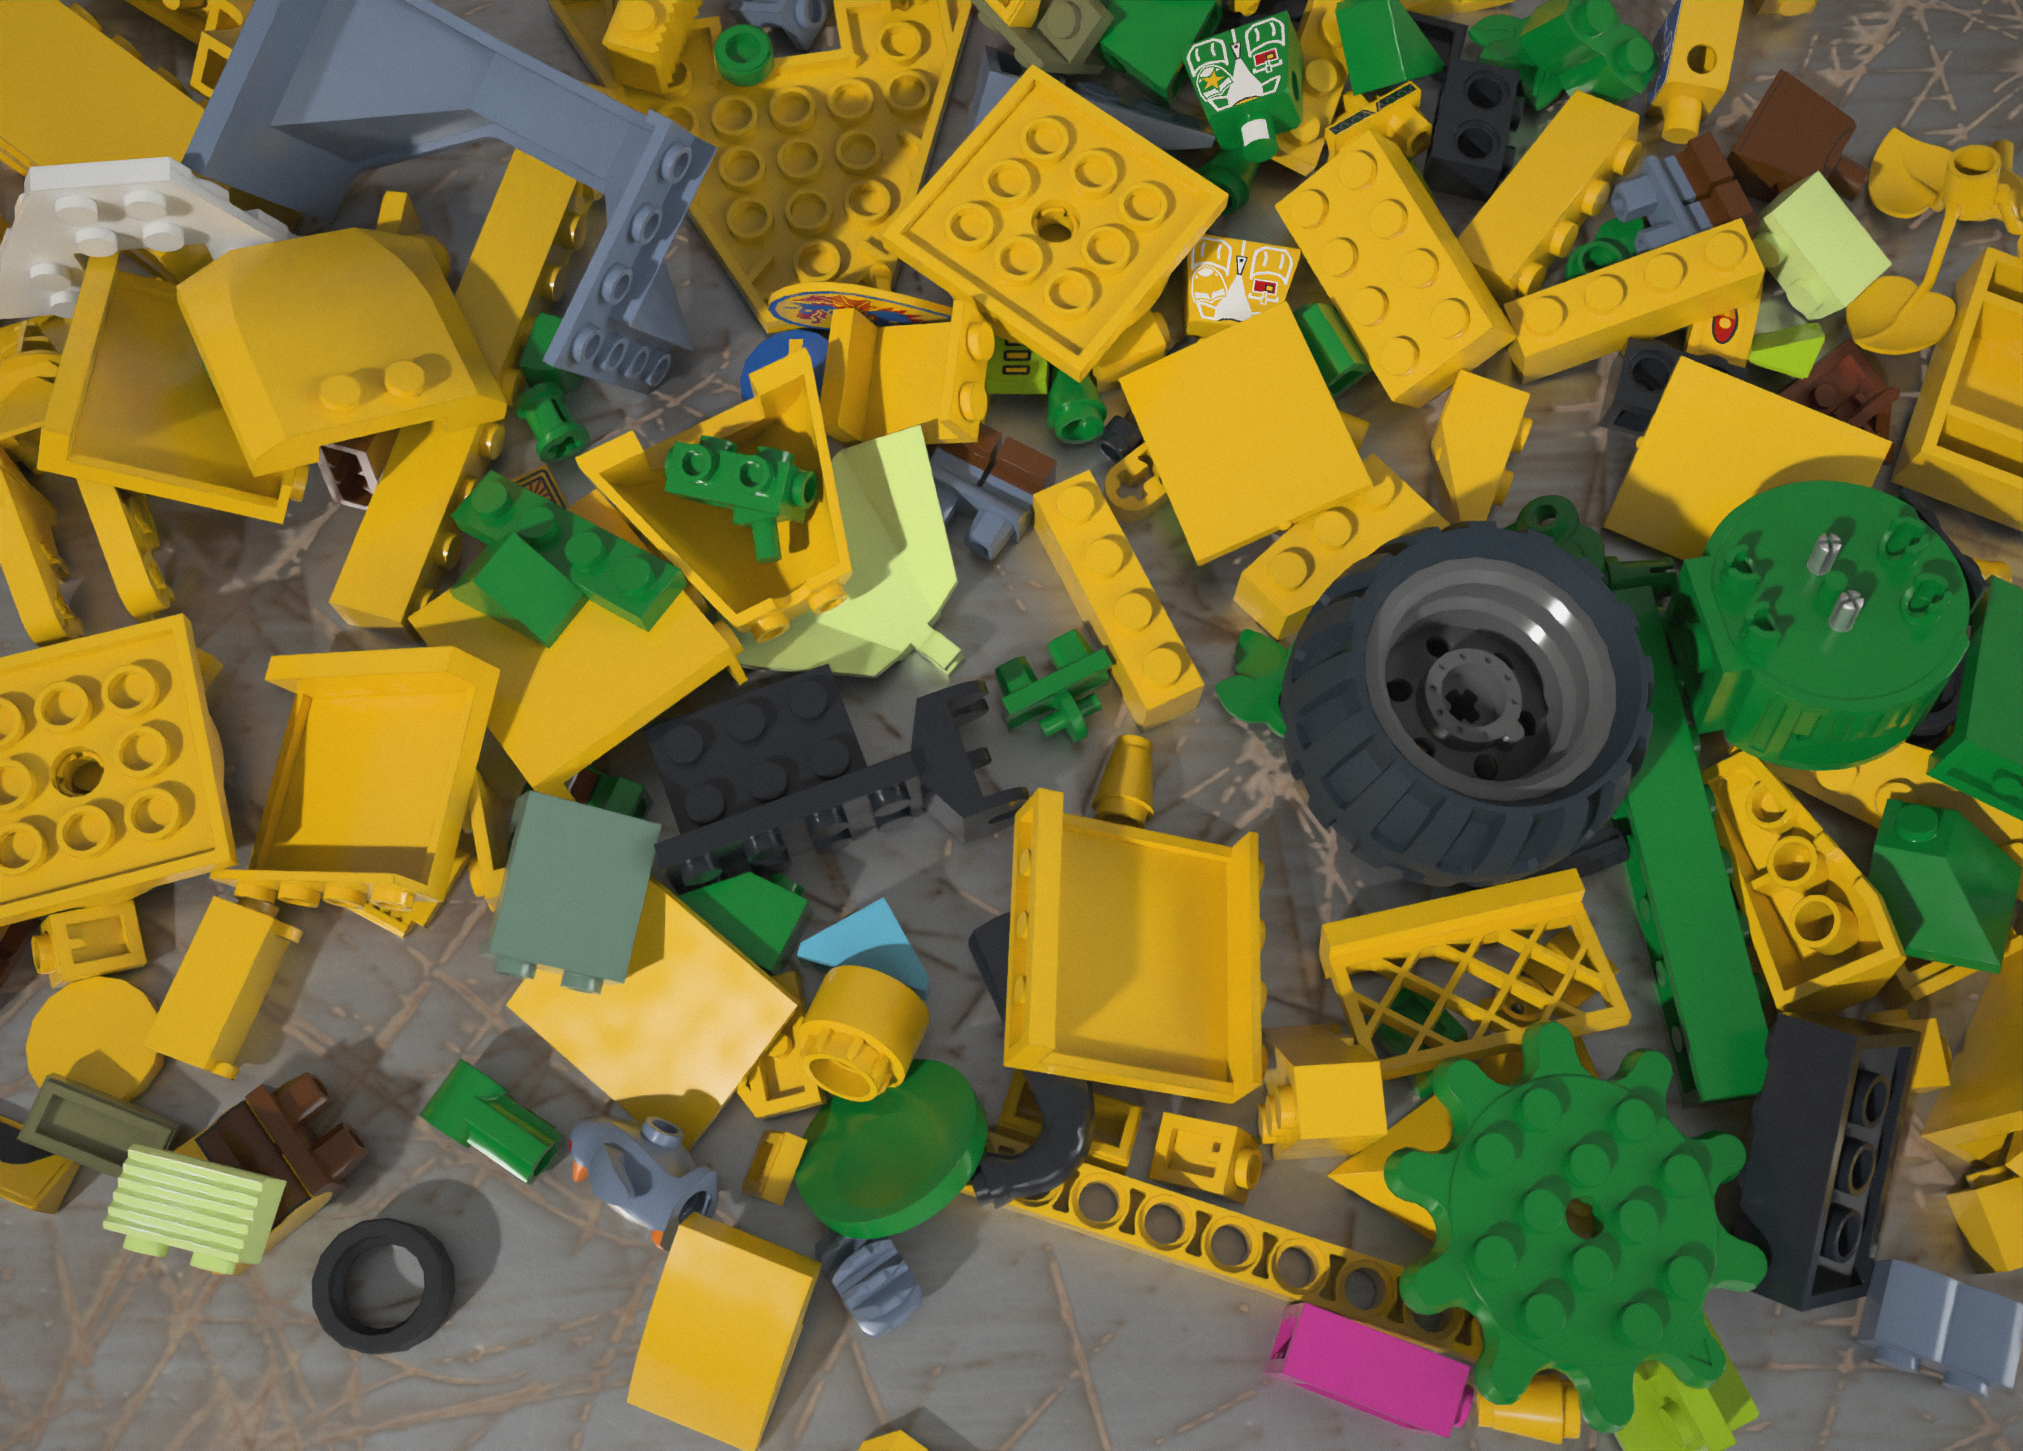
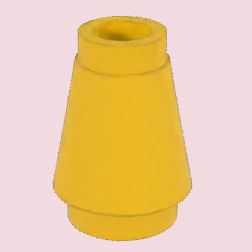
M1131 734L1117 737L1115 748L1112 750L1090 802L1092 809L1095 811L1094 819L1145 829L1146 821L1154 816L1152 756L1154 746L1150 740Z
M1559 1372L1534 1376L1521 1399L1510 1405H1496L1487 1401L1477 1388L1478 1427H1492L1494 1430L1562 1445V1438L1579 1439L1581 1414L1578 1394L1571 1380H1561Z

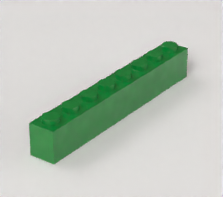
M1651 585L1612 591L1620 603L1627 601L1640 624L1637 636L1644 656H1651L1655 692L1653 700L1647 709V712L1653 714V727L1643 764L1630 782L1628 792L1621 805L1611 816L1612 825L1616 826L1622 833L1629 851V859L1622 863L1682 1107L1686 1109L1755 1098L1763 1090L1768 1060L1765 1056V1042L1769 1032L1763 1013L1767 1006V994L1761 977L1757 973H1753L1746 948L1750 941L1748 921L1743 911L1736 909L1730 887L1733 879L1732 860L1728 850L1724 846L1719 845L1714 826L1717 815L1715 796L1711 787L1708 784H1703L1697 761L1701 752L1699 735L1695 726L1687 723L1682 704L1685 693L1683 674L1677 664H1672L1666 643L1669 636L1668 617L1665 609L1661 605H1656Z

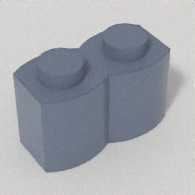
M1896 1259L1875 1261L1856 1341L1876 1349L1874 1360L1878 1363L1915 1374L1918 1373L1919 1365L1921 1364L1943 1373V1386L1970 1396L1987 1398L1989 1389H2013L2023 1343V1304L2005 1296L1960 1283L1950 1277Z

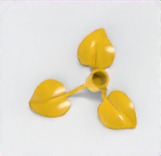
M1892 128L1884 138L1870 166L1872 171L1868 177V194L1872 204L1885 214L1903 219L1916 217L1929 208L1935 212H1941L1944 208L1946 210L1925 277L1919 286L1913 281L1900 276L1879 277L1847 305L1846 322L1855 344H1858L1865 350L1880 354H1908L1936 344L1949 332L1954 322L1956 305L1951 298L1943 294L1930 292L1936 282L1957 219L1962 221L1976 220L1991 209L1994 203H1997L2007 231L2013 235H2021L2017 242L2016 252L2023 261V207L2021 208L2018 220L2009 200L2010 185L1998 183L2002 160L1996 150L1984 145H1967L1952 152L1943 147L1916 140L1897 128Z

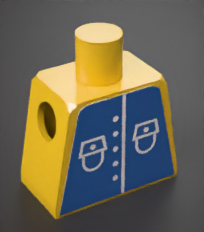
M1676 0L1653 39V48L1659 57L1660 64L1648 83L1645 112L1650 117L1664 119L1662 138L1675 144H1687L1690 139L1697 137L1700 124L1704 123L1724 95L1729 81L1744 0Z

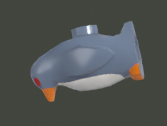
M587 1116L579 1120L570 1131L569 1148L573 1156V1180L582 1182L589 1176V1183L594 1195L606 1202L615 1212L628 1221L650 1229L652 1231V1241L662 1250L670 1252L679 1224L691 1213L696 1212L712 1219L718 1204L717 1173L706 1165L697 1167L689 1152L681 1144L684 1132L668 1120L651 1116L647 1117L644 1124L616 1117Z

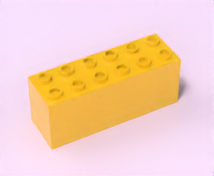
M0 0V161L24 180L29 167L156 157H171L181 163L209 101L202 99L197 104L187 96V90L174 75L161 66L155 71L144 64L145 60L126 39L118 34L112 39L104 35L98 22L75 2L67 7L59 0ZM192 171L196 177L210 180L229 191V203L243 211L260 209L287 225L289 231L303 219L298 211ZM205 243L184 245L181 249L170 252L155 251L149 248L121 250L122 255L147 274L158 276L164 282L174 285L180 284L214 261Z

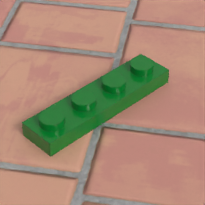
M492 470L486 474L451 514V517L461 531L487 545L512 532L516 533L580 588L590 601L647 632L652 629L688 585L681 569Z

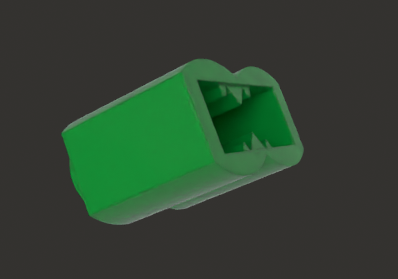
M1549 0L1536 7L1519 35L1521 45L1531 60L1544 71L1557 75L1569 97L1576 90H1580L1617 105L1643 93L1660 64L1659 57L1651 43L1638 30L1630 25L1621 23L1617 11L1609 0Z

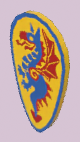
M882 263L872 265L855 278L852 284L836 282L796 284L773 292L768 300V310L775 318L789 324L830 330L833 309L855 308L876 326L885 327L951 322L953 308L891 292L890 282L892 274L890 269Z

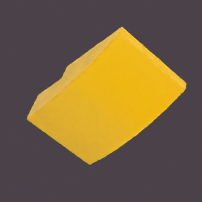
M691 1213L679 1224L637 1354L627 1403L744 1451H757L805 1322L803 1318L823 1263L699 1213Z

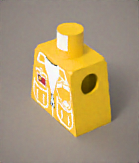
M1204 234L1185 256L1182 263L1183 337L1192 336L1198 340L1203 337L1207 338L1287 301L1299 263L1301 249Z

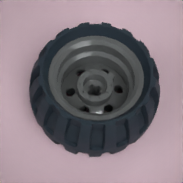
M1460 521L1450 524L1441 531L1438 526L1425 527L1386 542L1366 558L1352 564L1320 596L1297 634L1284 672L1280 711L1287 729L1283 745L1293 778L1295 780L1302 779L1310 796L1308 808L1324 829L1331 826L1353 846L1350 851L1352 854L1375 868L1387 865L1403 871L1404 879L1419 884L1437 887H1448L1457 883L1473 887L1491 886L1523 878L1559 862L1591 839L1615 813L1628 792L1630 782L1639 772L1648 749L1653 727V714L1647 712V709L1653 700L1655 692L1654 673L1651 656H1644L1637 636L1640 624L1627 601L1622 603L1618 601L1613 592L1601 580L1604 574L1584 556L1579 560L1566 551L1553 545L1554 538L1529 528L1513 531L1497 528L1494 521ZM1435 640L1444 643L1440 658L1429 653L1426 642ZM1529 718L1533 727L1532 736H1524V728L1518 720ZM1422 745L1428 751L1426 753L1423 752L1419 746Z

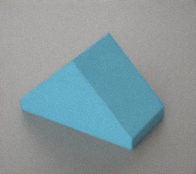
M884 897L800 943L797 957L803 968L825 974L832 968L842 965L871 968L897 979L914 991L922 1001H928L931 991L929 977Z

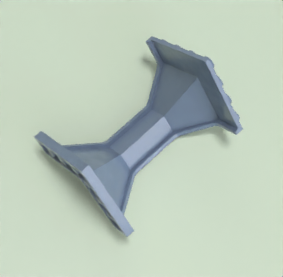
M429 0L254 1L181 164L204 177L332 224L350 184L361 173L489 139L504 141L604 194L606 199L608 226L542 361L562 370L648 395L651 387L657 386L669 369L671 356L668 353L673 344L694 352L664 257L718 149L717 147L696 137L673 120L652 109L646 115L614 100L497 39Z

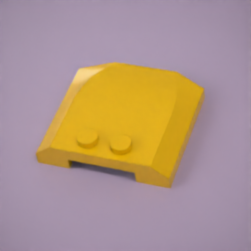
M352 227L232 249L176 286L177 303L253 477L319 462V446L437 419H440V424L445 433L505 419L507 402L427 240L424 238Z

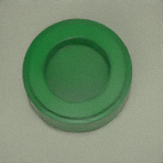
M748 24L735 25L723 31L715 42L714 55L717 69L727 82L742 87L753 86L764 81L772 72L774 67L772 43L769 36L762 29Z

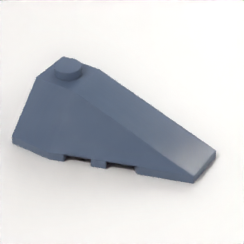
M985 45L968 124L969 135L1027 71L1016 60L1014 53ZM1047 73L1162 150L1212 148L1215 140L1214 132L1209 123L1204 120L1142 98H1132L1131 104L1128 106L1120 103L1121 96L1108 89L1107 85L1089 79L1087 82H1077L1076 86L1065 83L1066 80L1056 73Z

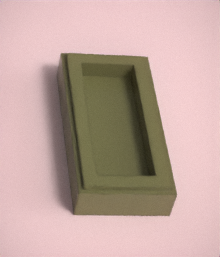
M53 1072L46 1076L17 1139L118 1179L123 1172V1163L128 1158L127 1150L132 1144L171 1150L182 1127V1123Z

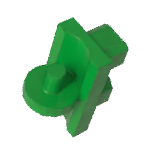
M1072 629L1054 638L1047 644L1046 652L1057 671L1038 680L1025 656L1015 657L995 669V680L1001 696V718L1009 733L1038 720L1040 730L1045 737L1064 728L1074 742L1089 736L1084 718L1102 710L1101 703L1095 693L1078 701L1076 700L1109 684L1110 679L1107 670L1112 668L1113 663L1104 648L1094 652L1078 630Z

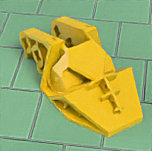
M56 315L37 316L0 328V564L21 621L31 640L39 648L85 637L81 619L70 610L59 585L65 583L64 577L70 575L66 561L58 555L51 528L56 525V507L27 481L21 473L18 461H21L35 474L47 473L46 471L37 470L41 428L72 319ZM76 478L123 604L139 623L155 620L154 616L159 615L158 611L169 608L170 602L175 601L173 590L165 583L162 573L152 557V550L160 547V542L147 494Z

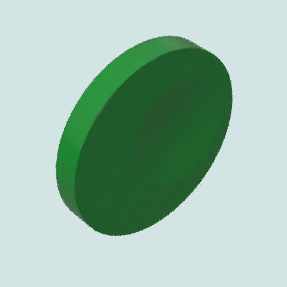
M913 1059L904 1081L895 1088L887 1087L883 1095H878L873 1100L857 1102L834 1095L818 1111L802 1137L808 1141L795 1172V1181L801 1198L819 1222L827 1229L849 1238H882L901 1233L921 1224L948 1205L966 1186L978 1167L984 1153L988 1134V1121L983 1104L968 1080L958 1070L948 1064L929 1059Z

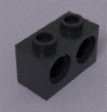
M1454 57L1450 58L1439 89L1432 123L1431 145L1427 149L1421 183L1426 190L1487 202L1497 180L1503 182L1510 174L1516 147L1506 145L1508 132L1516 133L1525 103V97L1516 96L1520 71ZM1464 154L1473 155V156L1476 157L1477 159H1475V158H1470V157H1468V156H1466V155H1464Z
M1629 337L1612 363L1598 426L1637 437L1644 435L1680 356L1745 382L1749 369L1729 364L1726 359L1720 356L1710 354L1695 355L1673 349L1665 342L1657 339L1647 338L1639 340ZM1634 379L1647 382L1653 391L1641 388Z

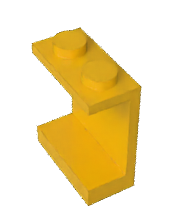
M966 300L953 301L951 322L878 327L855 308L833 309L820 398L825 433L844 446L850 447L921 425L926 444L978 442L980 420L984 418L987 410V394L984 388L987 363L993 356L995 348L992 324Z

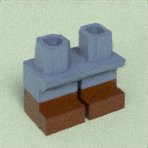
M1711 131L1690 139L1685 150L1661 160L1656 155L1646 156L1639 174L1617 184L1611 197V206L1619 221L1626 223L1647 216L1652 226L1638 231L1634 241L1637 255L1742 218L1750 238L1753 240L1761 224L1737 179L1731 181L1734 173Z
M982 423L979 426L978 442L938 444L930 459V464L945 528L955 512L972 520L973 522L964 535V545L970 551L989 561L993 560L1009 540L1017 544L1032 522L1033 494L1055 485L1057 461L1008 436L1002 445V433Z

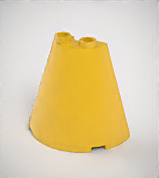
M805 347L748 374L754 395L753 398L654 446L643 450L634 431L631 430L575 457L581 471L673 566L681 569L684 577L737 631L742 633L751 632L757 643H763L780 636L790 628L789 620L811 609L815 615L838 607L848 598L843 586L852 575L812 361ZM701 435L711 436L737 443V453L745 455H756L758 446L775 448L794 454L793 465L816 472L818 477L817 496L813 505L806 511L804 524L791 521L777 523L782 554L781 560L770 563H758L756 561L752 528L733 524V510L691 502L664 491L666 484L665 459L670 448L674 446L675 441L699 444Z

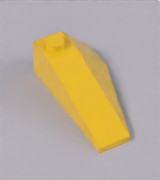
M1741 751L1701 771L1703 784H1708L1715 796L1717 815L1714 826L1719 845L1724 846L1730 854L1733 865V879L1731 883L1740 908L1748 921L1750 936L1776 1008L1785 1012L1812 1011L1832 1015L1875 997L1907 959L1883 896L1763 760Z

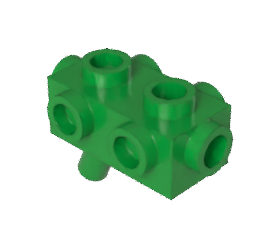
M701 435L699 444L675 441L674 446L670 448L665 459L666 484L664 491L691 502L733 510V524L752 528L756 561L758 563H770L781 560L782 554L777 523L791 521L804 524L806 511L813 505L817 496L818 477L816 472L793 465L794 454L775 448L758 446L756 455H745L737 453V443L721 438Z

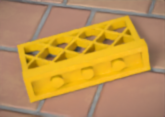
M1576 868L1322 924L1318 958L1325 978H1331L1348 1029L1351 1036L1354 1037V1045H1363L1378 1059L1371 1038L1381 1022L1415 1039L1407 1054L1379 1060L1382 1081L1433 1070L1439 1062L1448 1057L1460 1056L1473 1061L1521 1050L1522 1035L1527 1027L1521 1028L1497 1016L1509 993L1545 1010L1540 1020H1551L1553 1015L1561 1018L1553 1021L1564 1025L1571 1032L1572 1037L1629 1024L1632 1016L1582 903L1585 888ZM1571 926L1580 945L1574 959L1571 960L1538 944L1544 931ZM1531 934L1529 939L1523 937ZM1499 942L1521 953L1509 975L1475 959L1482 945ZM1463 949H1468L1466 953L1459 951ZM1435 956L1457 967L1445 989L1411 973L1419 959ZM1529 958L1564 974L1553 996L1518 980ZM1584 958L1586 959L1589 968L1581 965ZM1404 963L1401 968L1396 966V964ZM1371 970L1393 982L1379 1004L1355 992L1348 975ZM1466 972L1500 988L1488 1011L1454 994ZM1575 979L1599 991L1606 1009L1585 1013L1561 1000L1572 980ZM1402 986L1436 1003L1423 1026L1389 1009ZM1445 1008L1480 1025L1472 1039L1454 1042L1432 1031ZM1362 1013L1371 1017L1367 1026L1365 1024ZM1488 1030H1491L1496 1033L1485 1036ZM1424 1044L1431 1047L1430 1049L1421 1050Z

